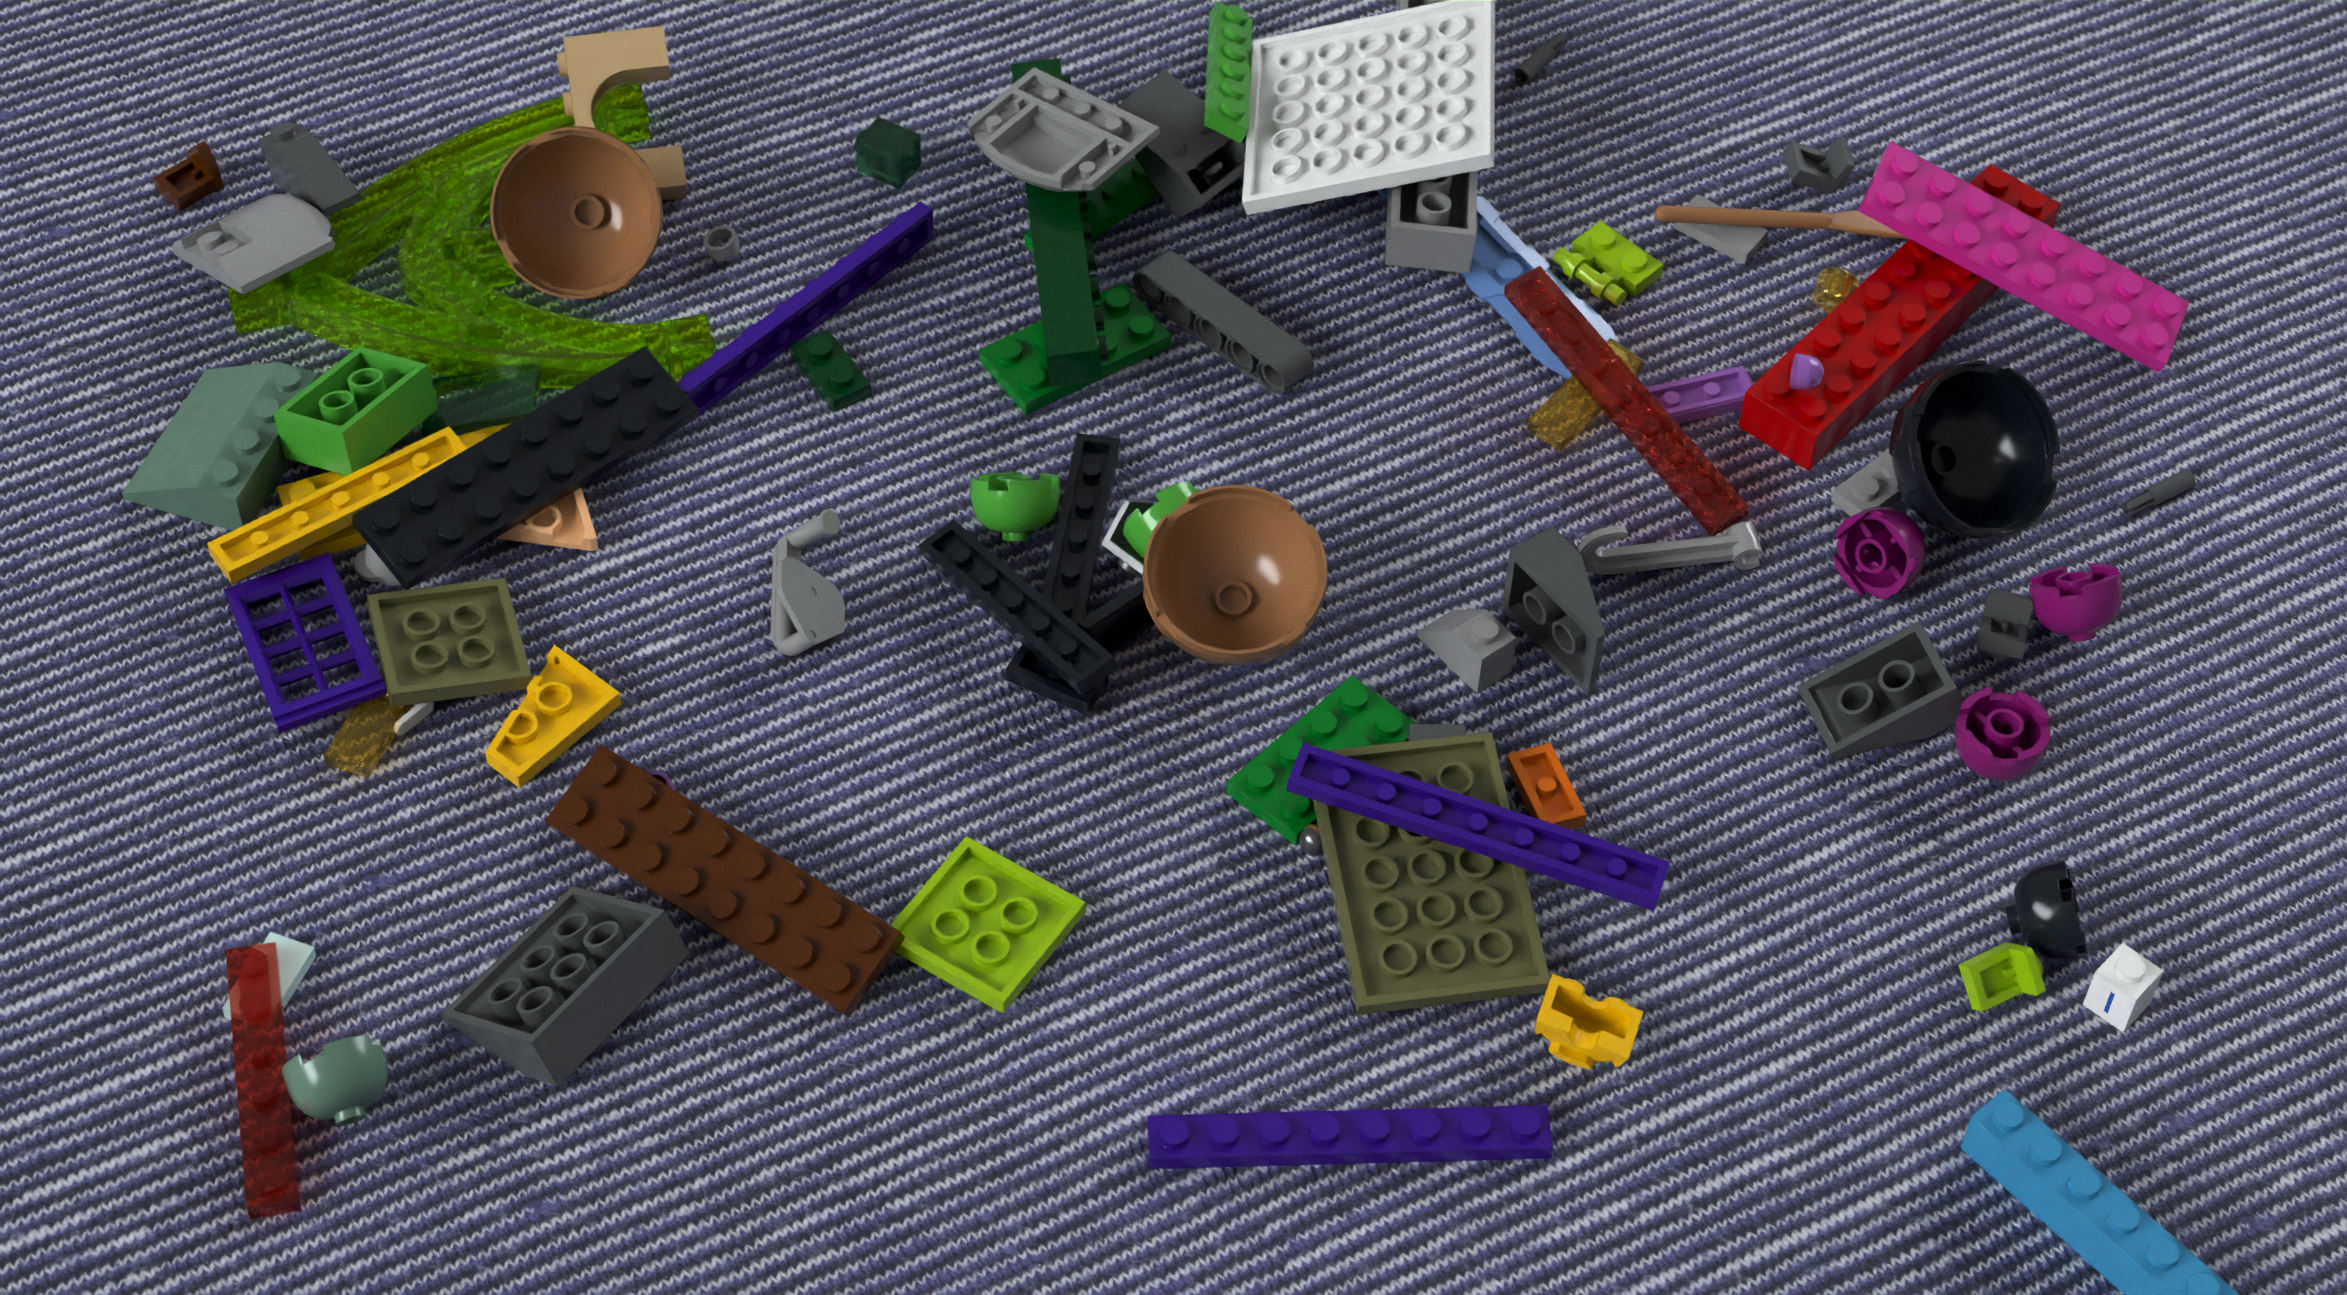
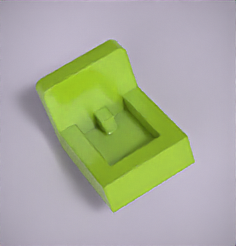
M2004 942L1958 964L1973 1010L1984 1012L2021 993L2038 996L2046 991L2042 979V963L2031 947Z

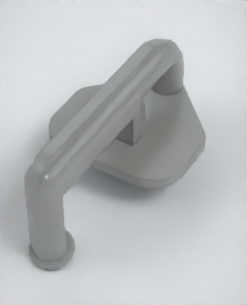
M830 509L822 511L820 515L783 535L778 540L773 551L770 637L775 647L784 655H798L819 643L841 634L845 630V604L841 593L832 582L801 562V548L824 535L834 536L838 533L840 519Z

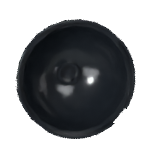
M1987 360L1961 362L1941 370L1919 385L1905 405L1901 406L1898 410L1889 444V454L1892 456L1893 469L1898 483L1897 488L1909 505L1928 525H1933L1950 534L1965 538H1999L2027 528L2045 511L2058 483L2056 480H2051L2054 455L2061 454L2060 442L2055 421L2045 400L2033 384L2019 372L2010 367L2003 369L1987 364Z

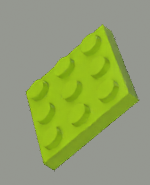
M966 836L892 922L891 926L899 930L905 937L895 953L1004 1014L1086 913V902Z

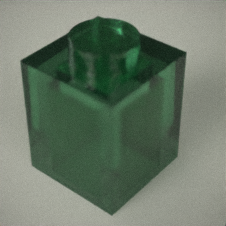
M877 117L866 130L863 129L858 134L855 140L854 151L857 154V172L895 188L901 189L922 164L921 134L883 118Z

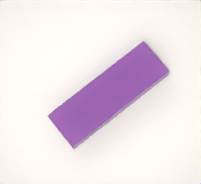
M1738 366L1624 392L1622 404L1639 434L1742 410L1745 392L1753 385V382L1744 366Z

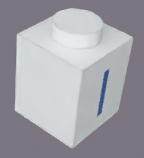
M2122 943L2095 971L2083 1005L2124 1033L2150 1005L2164 970Z

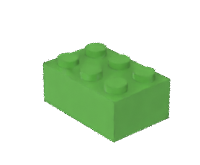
M359 346L275 411L273 415L286 459L347 476L370 465L383 453L390 450L394 444L433 414L438 407L428 364Z

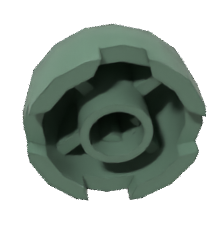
M369 1035L348 1037L322 1045L324 1052L315 1056L312 1060L303 1063L301 1055H298L284 1064L281 1071L293 1102L306 1115L318 1120L335 1119L337 1126H347L366 1118L365 1109L378 1101L386 1088L388 1079L387 1060L381 1040L378 1038L371 1042Z

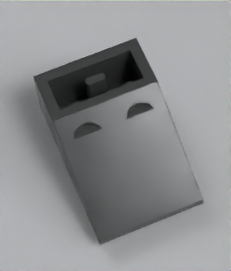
M1163 70L1116 106L1160 128V134L1134 157L1176 218L1201 207L1244 173L1246 152L1244 143L1241 142L1240 144L1205 126V103L1168 71Z

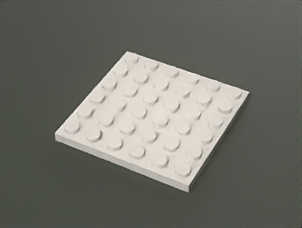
M1447 0L1254 40L1250 80L1249 131L1246 137L1242 204L1246 214L1271 212L1276 209L1301 204H1312L1317 201L1342 196H1353L1358 193L1394 188L1399 185L1435 180L1440 177L1476 172L1481 169L1494 167V0Z

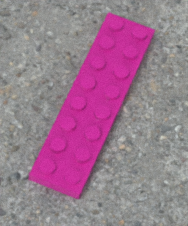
M1891 141L1881 156L1859 206V212L2158 373L2167 364L2190 302Z

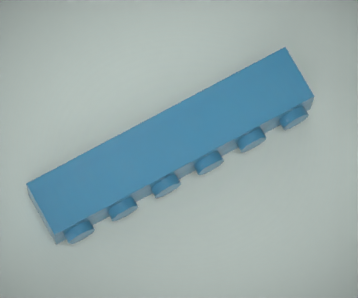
M2006 1089L1971 1116L1960 1148L2124 1295H2239Z

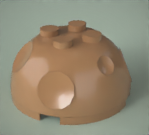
M568 126L549 130L522 144L503 165L497 176L491 196L490 219L492 232L510 268L532 287L544 293L565 299L606 297L627 287L645 268L654 254L663 228V202L660 189L648 164L630 145L616 136L594 127Z
M1245 485L1217 486L1188 496V500L1168 516L1164 515L1161 518L1147 544L1142 577L1144 586L1143 598L1152 620L1164 636H1167L1175 645L1207 663L1241 666L1254 663L1265 664L1279 657L1306 637V632L1315 621L1326 594L1328 572L1326 553L1315 527H1311L1293 509L1294 505L1275 493L1257 487Z

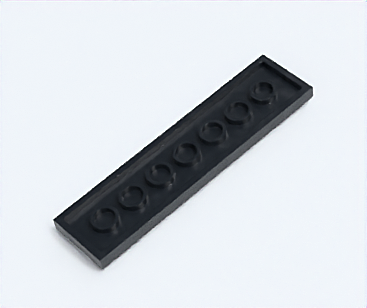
M646 346L355 513L352 525L404 589L409 590L697 419L699 409Z

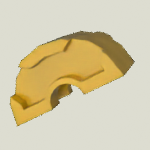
M1552 973L1534 1031L1536 1034L1542 1033L1550 1042L1548 1051L1552 1055L1569 1064L1592 1069L1595 1061H1612L1614 1067H1619L1629 1059L1644 1011L1629 1006L1625 1001L1616 997H1607L1602 1001L1593 1000L1585 994V988L1580 982L1570 978H1562Z

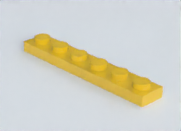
M448 426L208 542L210 556L230 583L233 584L351 526L355 513L466 450L467 447Z

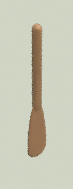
M1669 205L1659 206L1655 210V217L1661 222L1808 229L1832 228L1855 234L1909 239L1858 210L1828 214L1825 212Z

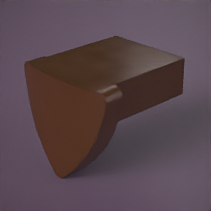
M205 141L190 148L186 159L153 177L155 189L179 211L184 210L213 192L224 189L218 165Z

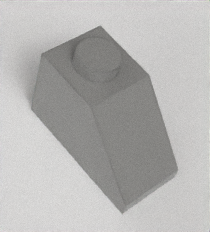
M1487 609L1451 610L1418 631L1417 637L1477 694L1512 672L1517 637Z

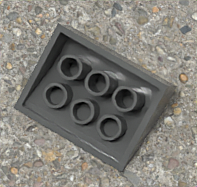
M572 886L441 1014V1017L447 1024L525 1076L559 1086L563 1081L574 1075L578 1066L597 1047L603 1045L609 1039L611 1033L630 1014L641 1007L643 1000L662 981L672 976L676 967L690 953L665 910Z

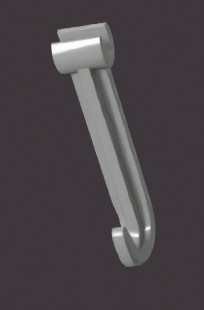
M1750 522L1736 523L1727 530L1725 535L1598 550L1600 546L1606 543L1625 539L1628 536L1626 526H1610L1588 534L1582 539L1578 547L1586 570L1602 575L1733 561L1737 568L1749 570L1760 565L1757 554L1763 552L1755 526Z

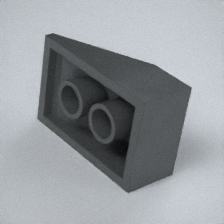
M1552 526L1510 550L1502 609L1589 696L1596 689L1605 633L1583 557L1577 546L1571 540L1565 539Z
M1920 621L1796 686L1834 759L1932 737L1956 724L1961 704L1964 702Z

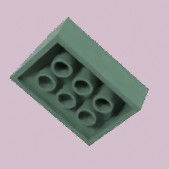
M281 362L206 369L122 492L123 499L231 531L254 521L292 460L284 457L273 413L318 379V373Z

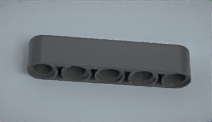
M1166 250L1133 274V285L1144 301L1268 391L1280 395L1313 370L1314 360L1312 355L1300 341L1175 252Z

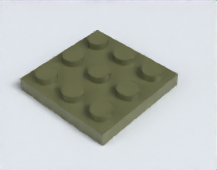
M505 578L367 595L368 612L391 707L527 689L531 682L532 676Z

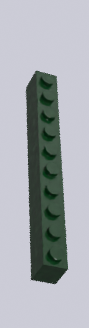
M1060 58L1011 64L1013 84L1032 68H1036L1071 85L1070 74L1062 75ZM1025 182L1050 387L1102 381L1101 363L1109 362L1106 336L1097 337V332L1105 331L1102 305L1093 306L1092 302L1101 299L1098 275H1089L1088 272L1096 270L1094 246H1085V241H1092L1090 216H1081L1080 213L1088 211L1086 191L1074 193L1056 192Z

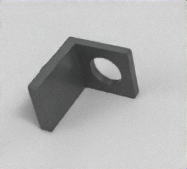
M1126 498L1101 545L1119 557L1118 564L1123 569L1136 575H1143L1144 559L1133 550L1123 535V524L1127 517L1137 508L1144 514L1153 506V503L1145 499Z

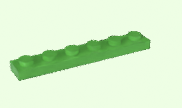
M1217 1L1209 14L1204 125L1241 144L1249 131L1252 18L1236 5L1230 4L1227 6Z

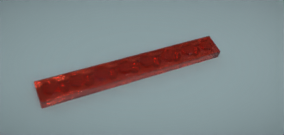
M1541 266L1505 284L1504 296L1710 536L1720 533L1748 516L1749 505Z

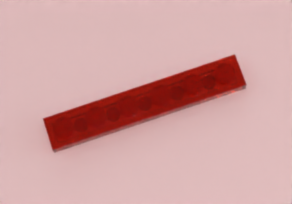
M276 942L226 949L247 1212L250 1219L302 1211L292 1098L287 1090L281 1071L284 1064L288 1062Z

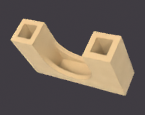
M664 26L563 37L565 52L557 53L560 78L568 77L570 91L562 92L565 117L574 116L575 126L595 128L592 118L598 102L605 94L616 87L670 79ZM681 145L635 150L652 171L659 185L662 201L687 198V182Z

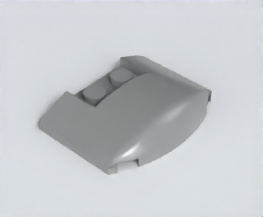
M1032 68L967 122L970 135H974L981 151L1007 173L1045 190L1070 193L1094 190L1160 134L1158 126L1036 68Z
M271 194L175 241L171 248L177 257L244 295L334 249L335 242L333 237L330 236H334L335 233L328 218L306 201L291 195Z

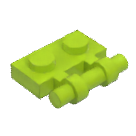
M1599 221L1573 240L1571 252L1561 247L1553 256V261L1563 267L1562 271L1572 280L1580 279L1591 287L1593 295L1600 300L1608 299L1616 306L1624 302L1627 293L1635 297L1662 276L1664 264L1602 221Z

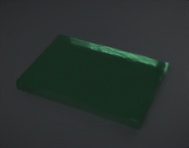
M541 361L434 378L432 385L438 409L423 421L421 431L424 437L432 435L448 426L454 432L510 424L534 411L544 368Z

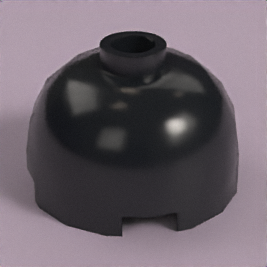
M2066 860L2048 862L2031 868L2020 877L2014 888V905L2005 906L2011 934L2021 933L2026 945L2031 947L2040 956L2058 959L2087 954L2085 933H2081L2079 927L2081 925L2079 906Z

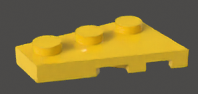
M555 644L547 655L548 662L539 676L534 675L527 686L528 693L517 710L511 711L485 751L487 764L519 788L523 787L622 704L620 692Z

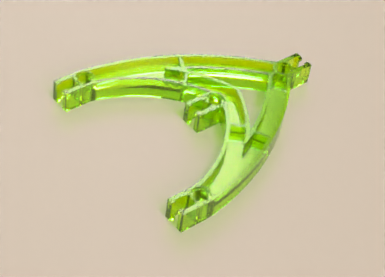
M641 83L622 85L605 94L598 102L593 113L592 121L595 128L610 133L625 143L651 138L646 101L643 100ZM563 96L511 112L450 138L404 163L360 192L362 201L328 217L335 233L334 236H330L333 237L335 247L331 251L244 295L227 286L237 334L292 324L351 350H355L359 346L428 364L430 373L471 381L512 386L572 389L646 346L674 381L677 382L683 375L695 370L716 352L713 335L710 336L711 330L707 313L646 324L602 322L566 316L540 309L493 289L494 287L516 284L515 273L508 265L509 263L494 239L492 226L477 228L490 214L493 187L498 174L508 158L522 144L549 130L575 126L574 116L565 117ZM404 236L397 257L402 288L419 307L385 298L350 285L348 282L374 258Z

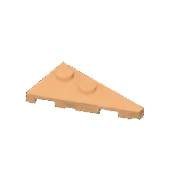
M582 488L577 489L496 538L588 551L599 550L597 536Z

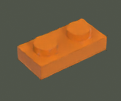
M1551 743L1507 754L1506 767L1531 817L1568 829L1585 826L1587 814Z

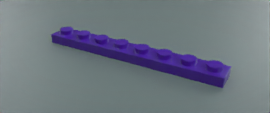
M920 201L907 212L899 214L883 230L871 235L864 244L848 256L840 258L832 268L817 279L809 281L801 291L789 300L781 302L758 323L746 328L743 334L724 348L718 349L711 358L695 370L683 375L677 384L699 409L698 416L934 239L933 209Z
M1306 743L1301 745L1287 782L1286 791L1653 911L1655 910L1670 864L1669 861Z
M1548 1105L1147 1116L1149 1169L1551 1159L1553 1151Z

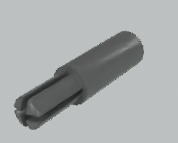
M1557 33L1547 44L1540 46L1514 71L1516 80L1521 84H1527L1554 59L1555 54L1568 43L1567 38L1563 40L1566 35Z
M2184 469L2146 488L2143 493L2123 502V512L2127 516H2132L2150 506L2155 507L2193 488L2196 484L2194 475L2188 469Z

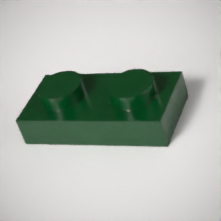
M829 330L791 345L792 359L833 413L872 396L870 382Z

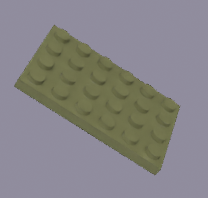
M1492 732L1327 750L1510 810ZM1313 800L1357 1015L1546 992L1550 976L1524 868Z

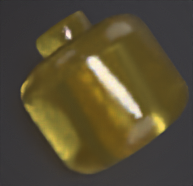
M1835 267L1824 269L1818 275L1813 299L1816 305L1822 307L1823 311L1829 314L1859 287V281L1852 272L1846 269Z

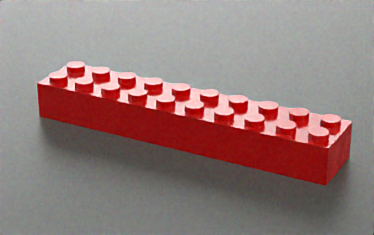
M1990 164L1970 182L1971 185L2054 229L2061 204L1994 165ZM1909 239L1745 392L1738 427L1810 471L2000 287ZM1796 353L1810 355L1821 362L1824 374L1819 386L1810 390L1790 388L1791 368Z

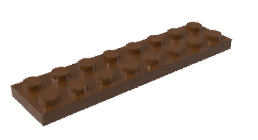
M602 744L545 820L555 831L848 1018L905 939L899 930Z

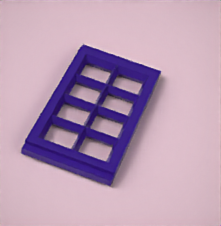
M329 552L224 589L279 733L388 694ZM323 580L329 595L295 606L290 591ZM279 595L282 596L287 610L253 621L248 606ZM334 607L340 622L306 633L301 618ZM292 622L298 637L264 648L258 633ZM342 634L346 635L351 649L319 661L317 660L312 645ZM303 649L309 664L275 676L269 660ZM354 661L357 662L362 677L332 688L328 687L323 672ZM314 676L320 692L286 704L280 688Z

